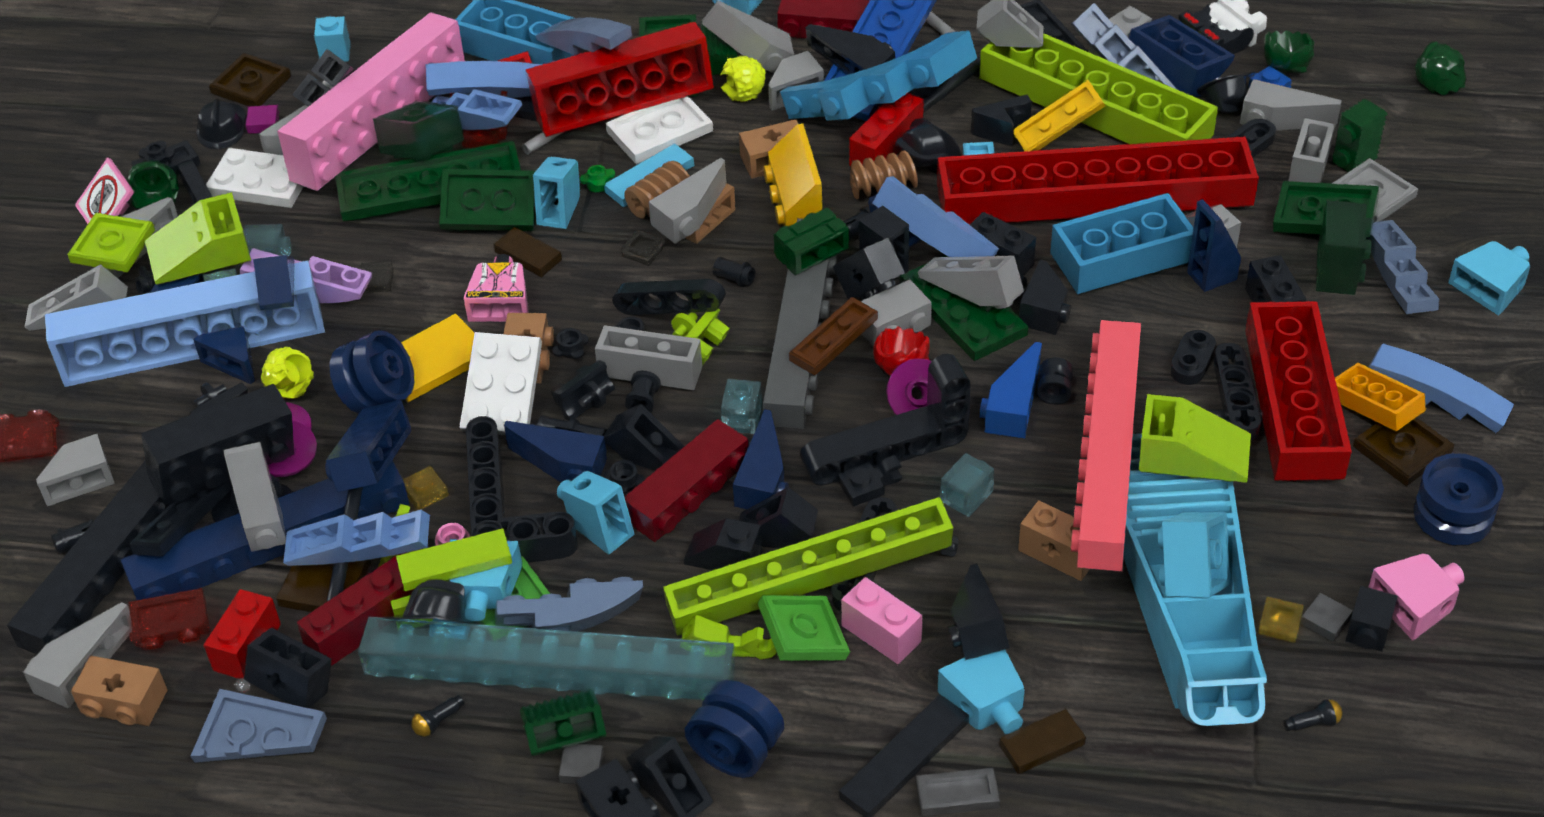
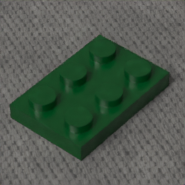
M442 169L440 229L510 231L516 227L521 231H534L535 196L533 174L535 171Z
M1283 181L1273 220V232L1370 237L1379 199V186Z

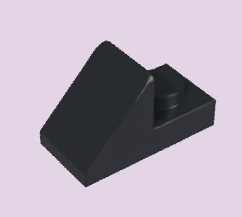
M1023 95L972 108L971 133L977 137L1011 146L1013 144L1014 128L1031 118V99L1028 95Z

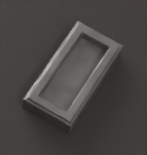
M994 768L916 776L922 816L997 809L1000 807Z

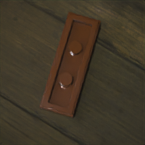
M851 297L789 352V361L816 376L878 320V311Z

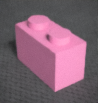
M863 578L841 599L842 626L896 664H899L922 642V614L868 578Z

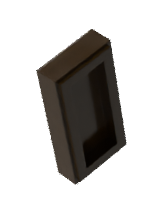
M516 227L512 228L494 243V250L497 254L509 255L514 263L522 264L523 268L539 277H543L562 260L560 251Z
M1064 709L1000 737L999 746L1016 772L1021 774L1085 745L1086 736L1067 709Z

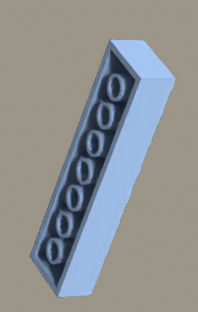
M309 261L294 263L293 307L260 310L254 271L45 314L47 344L65 387L199 359L193 339L197 335L244 326L250 348L325 333L321 307Z

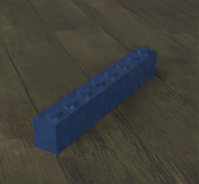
M393 460L377 484L363 486L357 519L381 512L386 514L395 512L399 509L400 504L410 505L405 483ZM326 479L278 498L286 535L289 530L343 515L348 490L337 492L334 482ZM239 513L185 534L164 556L133 554L120 560L141 611H144L280 557L285 553V544L251 552Z

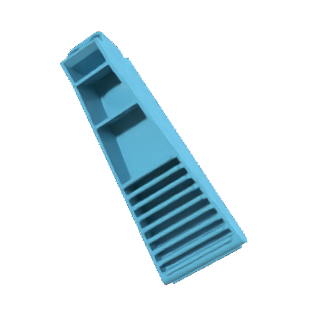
M1142 433L1133 434L1123 557L1174 707L1180 709L1181 714L1187 721L1197 725L1212 726L1256 722L1265 711L1264 683H1267V677L1258 651L1233 481L1139 471ZM1182 512H1226L1229 586L1211 597L1165 596V586L1161 585L1159 576L1161 564H1164V552L1158 545V531L1162 527L1163 521Z

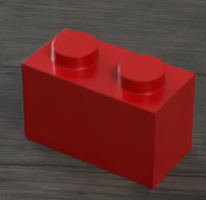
M243 589L238 591L204 643V648L213 671L244 680L247 645L268 629L278 630L281 625L273 598Z

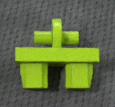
M719 308L716 311L705 312L697 323L698 317L693 312L688 315L678 313L671 321L672 327L675 330L672 335L700 339L702 366L714 349L704 342L703 338L706 337L719 346L726 338L730 329L717 318L720 312Z

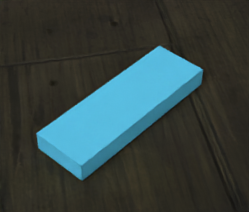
M674 143L607 182L604 186L605 193L622 207L627 206L624 194L626 188L635 185L637 181L644 179L646 175L653 173L655 169L662 167L668 161H677L685 170H688L694 166V158Z

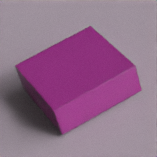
M278 105L248 107L246 120L248 134L261 133L279 121Z

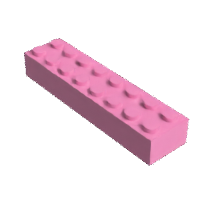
M430 12L280 128L277 132L289 180L318 191L435 95L429 96L427 92L426 64L465 61L458 21Z

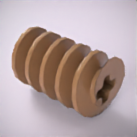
M901 151L898 157L896 154L890 153L886 159L882 155L876 156L875 162L871 158H866L863 161V165L859 160L853 161L851 164L850 181L854 197L859 199L860 190L864 191L866 197H871V188L875 187L878 193L886 178L892 176L905 186L907 181L910 180L913 187L916 188L918 186V177L909 153Z
M668 161L662 167L655 169L653 173L646 175L644 179L637 181L635 185L626 188L624 193L626 203L636 217L642 219L645 217V214L650 217L649 201L690 176L680 163Z

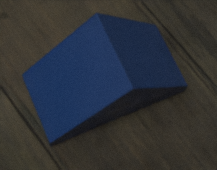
M283 255L253 259L260 310L293 307L294 257Z
M244 326L197 335L193 339L201 363L246 383L252 384L255 381L251 348Z

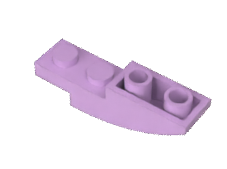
M252 248L249 253L251 261L243 263L240 268V274L255 271L253 259L279 255ZM311 256L309 260L319 303H340L361 299L372 278V272Z

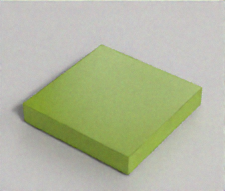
M95 213L67 254L70 263L97 267L101 264L106 269L128 272L145 247V240L154 233L153 222Z

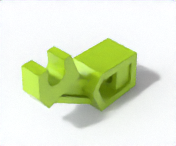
M695 615L683 628L680 649L709 662L726 656L757 657L759 660L772 658L777 653L772 639H763L764 629L760 627L747 631L742 636H730L728 626Z

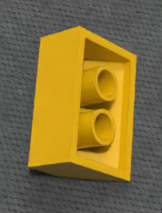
M797 124L768 152V165H764L766 184H772L769 185L772 204L777 203V206H775L776 220L778 224H783V226H791L797 223V218L804 219L808 214L817 213L822 210V183L804 125Z

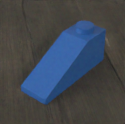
M1035 342L991 385L989 398H982L980 418L985 419V433L1025 438L1040 369L1042 343Z

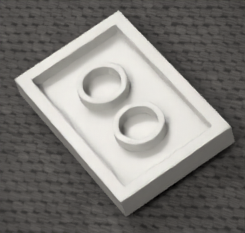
M686 96L630 112L606 122V131L633 162L638 164L674 143L680 146L712 132L713 122Z
M234 148L227 149L206 184L213 197L232 192L234 200L292 208L304 187L289 180L283 155Z
M474 333L459 427L462 432H466L468 422L478 416H488L494 419L498 435H505V421L530 424L542 347L540 337Z

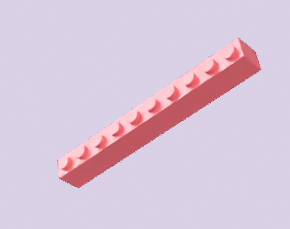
M1101 320L1100 333H1093L1087 393L1090 394L1086 395L1085 414L1088 415H1084L1083 436L1089 437H1082L1081 458H1087V460L1080 459L1078 480L1085 481V483L1077 482L1076 504H1082V506H1075L1073 527L1080 528V530H1072L1071 552H1078L1077 568L1122 571L1141 323Z

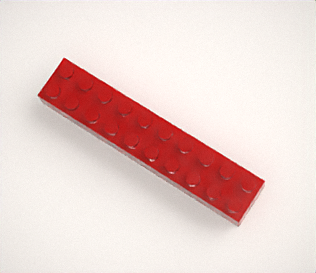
M1246 136L938 157L937 188L941 209L945 212L953 211L969 225L982 212L1004 222L1079 218L1166 193L1170 194L1181 211L1196 210L1197 201L1202 199L1210 207L1219 204L1225 208L1254 206L1259 179Z

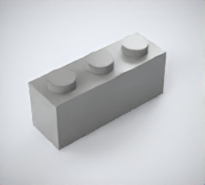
M604 325L595 347L596 362L601 360L606 363V371L609 378L631 381V377L635 372L643 370L657 375L661 386L695 390L702 370L700 339Z

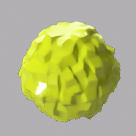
M739 56L728 58L727 62L723 65L721 75L728 74V76L726 77L727 82L721 89L732 101L746 102L757 98L758 94L762 91V87L765 85L766 70L762 67L761 63L754 58Z
M290 347L276 348L268 354L261 369V381L265 385L264 387L275 384L283 398L296 399L306 392V388L311 383L310 381L314 379V371L311 370L310 359L304 353Z

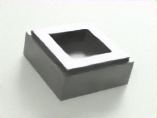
M1320 593L1303 614L1300 624L1334 642L1351 619L1353 610Z
M575 744L564 747L559 771L560 783L576 784V780L600 768L604 755L603 745Z

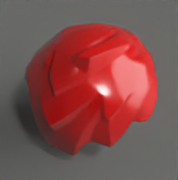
M897 326L894 330L885 328L875 341L873 351L875 363L890 376L900 364L908 360H929V337L924 336L922 331L914 333L912 328L904 330L900 326Z

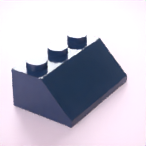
M1171 15L1132 28L1129 35L1132 43L1142 49L1177 90L1193 97L1201 96L1197 93L1199 87L1220 78L1235 57L1231 52Z

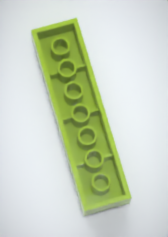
M1043 33V45L1039 48L996 46L990 41L981 50L980 79L1019 96L1028 95L1031 101L1044 107L1049 106L1089 80L1104 102L1105 107L1081 123L1128 144L1210 139L1214 135L1218 111L1217 106Z

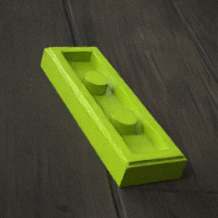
M503 528L396 556L405 591L415 589L418 585L428 580L439 579L446 581L512 563L511 553Z

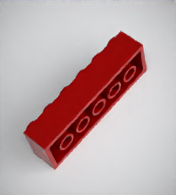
M695 21L624 41L611 50L602 47L594 52L588 51L525 69L536 120L545 137L714 88L706 37Z
M1318 302L1250 303L1245 332L1274 480L1345 479L1352 450Z

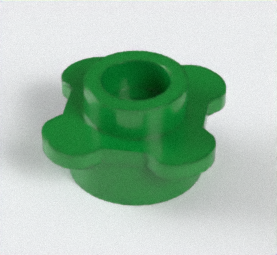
M593 165L588 168L586 174L579 177L581 184H587V188L590 191L602 192L605 191L604 186L610 181V178L615 177L616 174L614 169H605L602 165Z

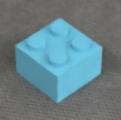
M1182 512L1162 522V527L1158 531V545L1164 552V564H1161L1159 576L1161 585L1165 586V596L1211 597L1229 586L1226 512Z

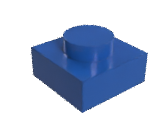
M1269 66L1250 77L1248 87L1250 88L1253 79L1291 88L1292 79Z

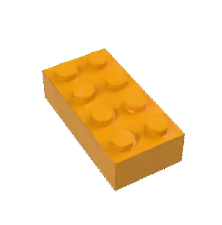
M1356 363L1335 377L1341 405L1394 431H1398L1426 411L1425 393L1363 364Z

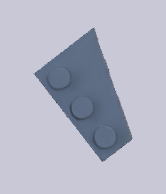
M219 689L190 757L196 763L314 752L327 717L323 711Z

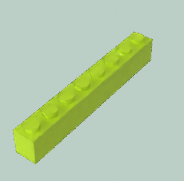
M941 497L663 586L666 605L677 636L682 635L683 628L695 615L715 622H721L758 610V602L762 595L801 596L950 547L952 544L953 526Z

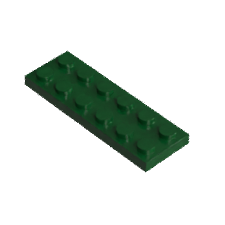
M514 141L342 171L335 176L342 220L349 221L440 204L442 169L521 170Z

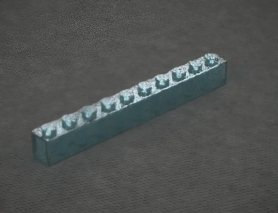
M368 617L358 651L364 674L375 677L395 676L407 677L413 680H444L450 683L459 681L475 682L488 686L501 684L514 685L521 688L541 687L554 688L558 691H587L590 688L596 694L607 692L628 694L634 697L643 695L660 696L668 699L704 700L717 681L725 679L733 681L735 672L734 643L410 619H383V617Z

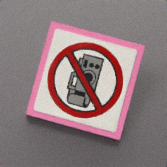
M107 157L75 206L88 224L95 213L113 216L123 215L129 207L127 202L134 191L112 159Z

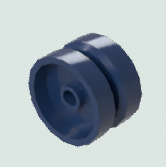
M384 330L374 331L362 336L358 341H351L339 346L332 353L329 362L330 377L336 393L351 411L358 414L363 408L396 400H404L412 393L415 381L410 356L403 344L394 335Z
M1446 454L1434 458L1426 465L1413 507L1415 521L1423 532L1437 541L1450 545H1469L1481 541L1491 531L1504 491L1500 475L1493 466L1480 458L1467 454Z
M725 679L717 681L702 701V707H699L684 728L685 738L700 758L715 769L730 776L740 778L753 777L767 758V751L772 749L783 733L784 719L777 707L756 689L738 681Z

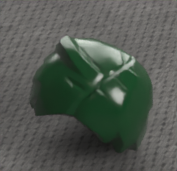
M1269 31L1264 36L1266 63L1284 73H1305L1314 56V41L1308 33L1301 34L1300 32H1295L1293 34L1290 31H1284L1280 34L1278 31H1274L1271 34Z
M1436 41L1431 42L1416 61L1415 70L1418 81L1423 86H1426L1431 93L1438 92L1441 95H1446L1448 92L1456 93L1458 89L1465 87L1466 82L1463 55L1447 44Z
M152 160L138 163L130 169L126 181L134 191L129 199L134 208L141 209L167 197L173 199L175 204L179 191L178 179L175 172L169 166Z

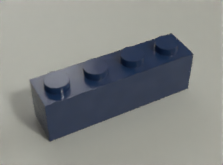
M402 400L363 408L328 456L325 464L326 474L329 480L334 482L337 492L378 483L412 431Z

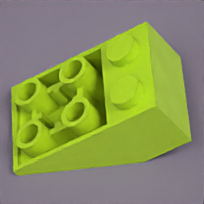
M232 192L198 201L145 240L156 285L251 261Z
M1147 394L1139 471L1247 483L1251 433L1184 398Z

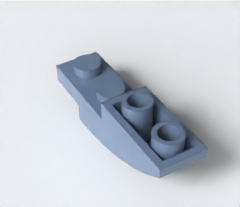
M618 577L611 582H597V580L592 578L580 579L575 583L569 584L566 598H562L559 594H545L540 596L539 599H525V597L520 595L507 596L503 600L496 601L495 627L532 625L533 639L556 637L585 630L615 617L640 599L643 590V580L633 581L630 577Z

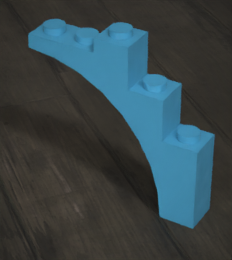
M970 31L950 32L910 53L872 68L826 81L786 87L780 93L789 119L825 116L826 121L850 119L870 104L894 103L914 88L939 86L975 61L977 55Z

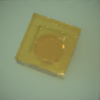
M431 466L403 479L407 496L417 510L424 509L449 496L447 486Z
M1267 596L1258 634L1295 643L1304 605Z

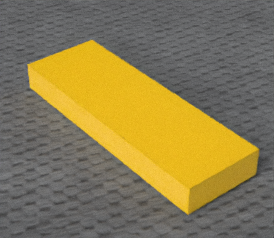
M1087 80L1014 128L1013 133L1024 151H1038L1104 108L1105 104L1090 81Z

